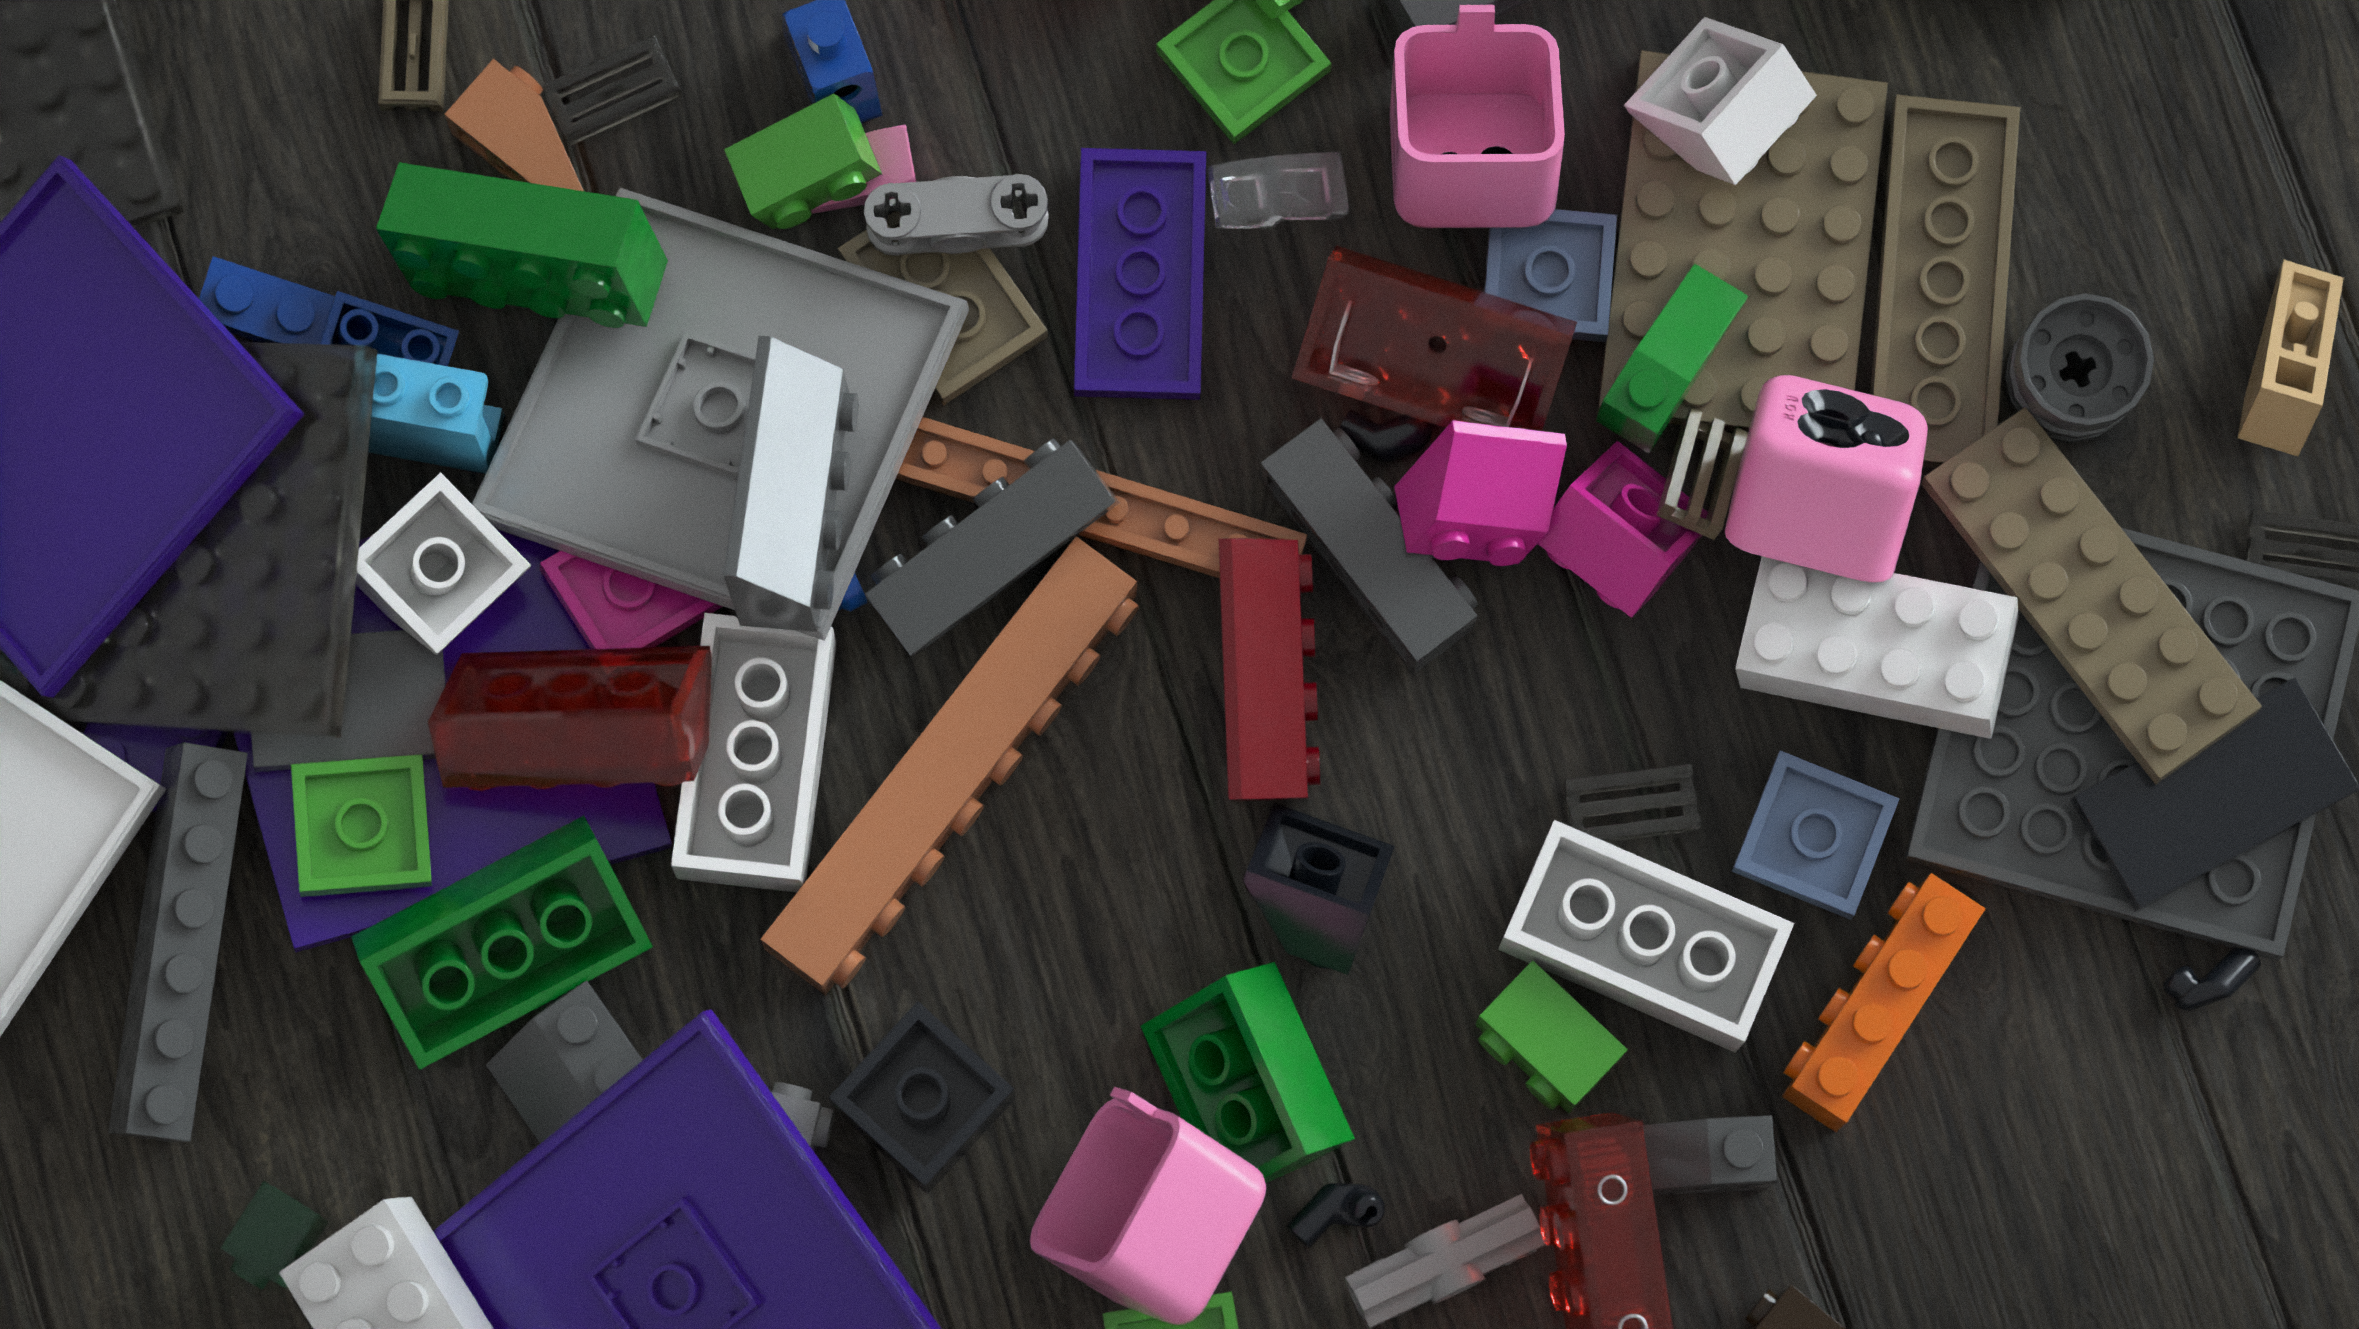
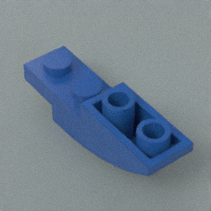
M214 256L212 257L199 296L200 301L230 333L253 340L252 346L356 375L360 355L363 352L448 366L459 330L337 291L336 296Z

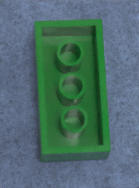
M401 162L398 163L376 227L377 232L410 287L420 295L432 299H444L447 295L471 298L476 303L493 309L504 308L506 304L526 307L537 314L549 318H562L565 314L587 317L597 324L610 328H621L624 324L647 327L668 262L636 199Z
M585 816L562 826L351 936L359 962L419 1070L575 989L586 980L590 981L653 948Z

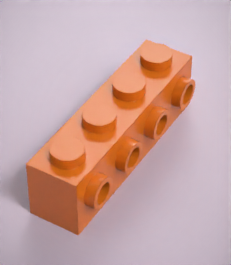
M1932 873L1928 875L1919 887L1908 881L1887 913L1896 919L1893 927L1884 940L1874 934L1853 965L1854 968L1862 972L1861 976L1849 993L1839 987L1818 1018V1020L1827 1025V1028L1815 1046L1804 1040L1783 1073L1793 1080L1782 1097L1834 1132L1842 1128L1852 1116L1986 908Z

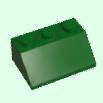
M1275 962L1225 975L1141 1025V1029L1181 1118L1256 1167L1263 1174L1265 1183L1306 1166L1355 1139Z

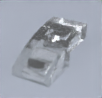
M1341 152L1260 157L1215 164L1208 168L1216 229L1274 228L1282 220H1340L1349 213Z

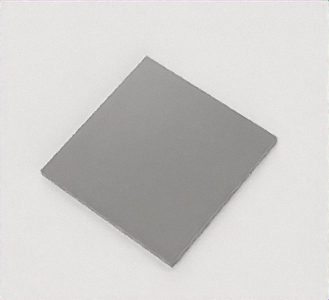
M619 188L616 194L617 197L638 200L668 260L647 327L624 324L621 328H610L597 324L587 317L565 314L564 317L558 318L472 505L495 529L735 610L723 575L758 337H774L842 368L849 393L858 394L859 406L855 432L845 431L842 451L850 453L849 484L846 491L837 490L834 511H841L842 513L841 542L838 550L829 549L826 570L833 571L834 574L832 605L830 610L820 609L817 632L794 630L825 641L969 312L968 303L966 300Z

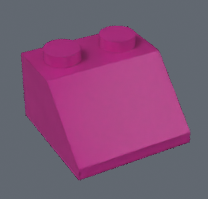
M1452 421L1394 486L1407 553L1433 555L1439 560L1463 558L1489 561L1496 566L1519 564L1549 531L1567 447L1565 434Z
M1616 441L1568 487L1553 508L1549 531L1538 545L1546 550L1554 563L1573 571L1592 586L1606 604L1621 609L1632 618L1659 590L1703 535L1657 516L1666 479L1620 442ZM1682 491L1677 507L1686 510L1689 497ZM1702 508L1700 517L1706 519L1708 512Z

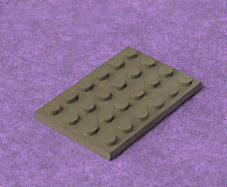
M1641 50L1635 92L1670 54ZM1801 71L1817 96L1802 111L1797 121L1785 130L1758 160L1757 165L1744 175L1736 185L1697 171L1632 116L1612 279L1609 329L1604 346L1596 414H1598L1603 399L1629 358L1694 264L1748 295V299L1669 424L1681 425L1682 421L1686 419L1688 411L1694 408L1703 412L1700 423L1710 424L1713 418H1717L1726 422L1724 431L1734 432L1738 427L1749 432L1758 394L1764 383L1775 376H1797L1855 391L1888 88L1887 82Z

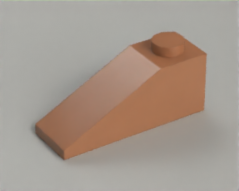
M493 59L444 114L452 135L509 180L584 191L544 101L540 96L543 92L541 85L522 68L514 66L508 71Z

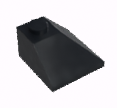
M1274 803L1246 870L1243 882L1288 954L1305 959L1318 968L1332 969L1348 975L1395 846Z

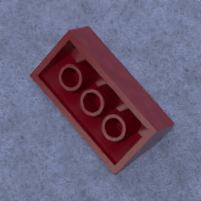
M1219 539L1228 800L1240 802L1309 799L1308 785H1321L1319 746L1307 747L1306 721H1318L1317 682L1304 683L1303 657H1316L1314 618L1302 619L1301 593H1313L1312 554L1299 555L1298 540Z

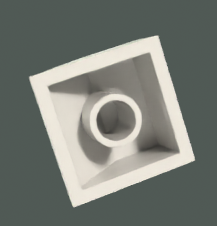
M1704 17L1624 106L1630 115L1697 171L1736 185L1744 175L1757 165L1758 160L1782 133L1797 121L1802 111L1817 95L1782 43Z
M440 472L346 560L344 573L389 619L435 655H438L531 567V564Z

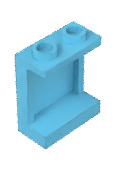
M363 352L360 355L348 414L369 453L486 474L498 449L505 416L502 408L484 405L489 381L486 374L482 372L371 352Z

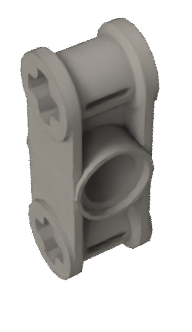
M1024 174L978 178L951 176L933 181L888 183L874 189L866 199L864 206L869 241L878 251L894 256L931 252L959 254L987 248L1024 247L1034 244L1042 238L1047 230L1049 219L1047 211L1048 198L1045 188L1038 180ZM1013 203H1026L1027 218L1014 219ZM900 211V227L887 228L888 212Z

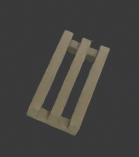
M383 0L378 104L381 110L394 111V107H405L406 111H419V107H429L431 111L444 110L449 0H426L433 1L428 91H419L424 0H410L405 91H395L399 0Z
M1691 408L1686 419L1681 424L1657 516L1715 540L1724 526L1748 432L1738 427L1732 434L1724 431L1726 422L1717 418H1713L1710 424L1700 423L1703 412ZM1698 438L1705 442L1687 508L1683 510L1677 507L1694 442ZM1721 448L1725 451L1707 518L1704 519L1700 515L1717 452Z

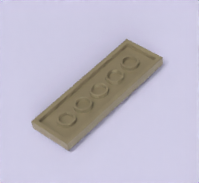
M1896 95L1892 103L1870 395L1908 404L1924 416L1928 431L1923 467L1937 468L1998 426L2020 107Z
M2026 407L1924 476L1921 485L2008 596L2017 597L2020 612L2155 785L2259 712L2262 705Z

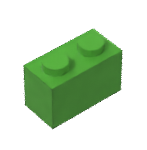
M834 93L724 149L751 216L771 229H786L797 226L811 216V210L830 200L843 201L860 194L866 188V182L882 175L855 108Z
M1533 960L1480 1014L1475 1024L1483 1032L1478 1038L1479 1043L1492 1057L1505 1066L1512 1060L1530 1077L1525 1085L1542 1104L1551 1110L1560 1105L1568 1114L1622 1059L1628 1050Z

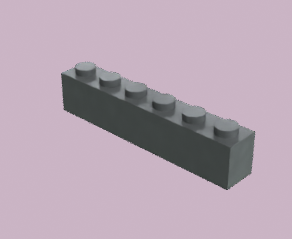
M185 742L168 747L165 750L160 785L166 788L157 804L108 1134L166 1142H190L248 753Z

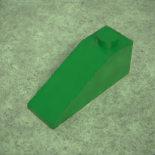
M1694 264L1602 401L1595 421L1647 453H1650L1745 304L1748 295Z

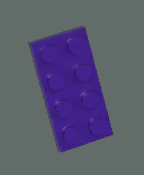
M1081 148L1074 375L1075 397L1200 400L1206 151Z

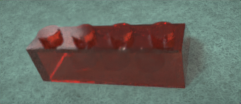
M710 646L462 653L428 720L443 788L468 787L471 790L483 791L496 786H531L535 789H548L557 785L592 784L596 787L607 788L621 783L655 782L661 786H673L682 782L694 781L709 746L712 667Z

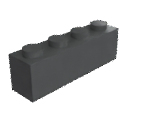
M1320 418L1263 460L1260 464L1259 479L1301 533L1308 534L1307 540L1414 675L1474 629L1478 615L1473 609L1478 606V603L1470 589L1458 576L1454 575L1450 579L1447 578L1434 561L1436 558L1433 555L1407 553L1401 520L1395 512L1398 509L1395 495L1381 478L1376 477L1371 481L1356 463L1361 458V455L1349 436L1341 428H1337L1332 432L1322 418Z
M1055 438L1051 439L1024 460L1030 469L1010 485L1004 477L999 478L973 498L978 509L960 523L956 521L953 515L947 517L922 536L923 541L928 547L908 562L900 553L871 575V578L877 585L866 592L865 595L910 656L921 653L1120 503L1074 441L1069 440L1060 446Z

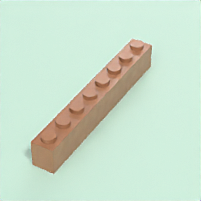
M1076 536L762 936L761 942L764 949L825 996L835 983L842 989L846 987L865 962L866 957L859 952L874 933L884 937L903 914L905 906L899 901L915 881L923 887L940 867L945 856L938 850L952 832L955 831L960 836H963L976 821L984 808V805L978 799L991 782L994 781L1001 786L1015 771L1023 758V754L1018 752L1017 749L1031 731L1040 736L1056 718L1062 708V704L1057 702L1056 699L1068 683L1072 681L1079 686L1092 672L1101 657L1095 649L1110 631L1118 636L1131 622L1139 609V605L1133 601L1137 596V581Z

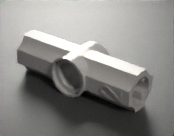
M1520 1194L1461 1223H1458V1220H1453L1440 1225L1405 1244L1406 1249L1387 1258L1379 1259L1358 1271H1354L1353 1274L1345 1277L1344 1281L1360 1317L1367 1329H1371L1430 1300L1433 1304L1453 1297L1486 1279L1485 1274L1535 1253L1538 1249L1544 1247L1546 1243L1531 1207L1527 1204L1523 1195Z

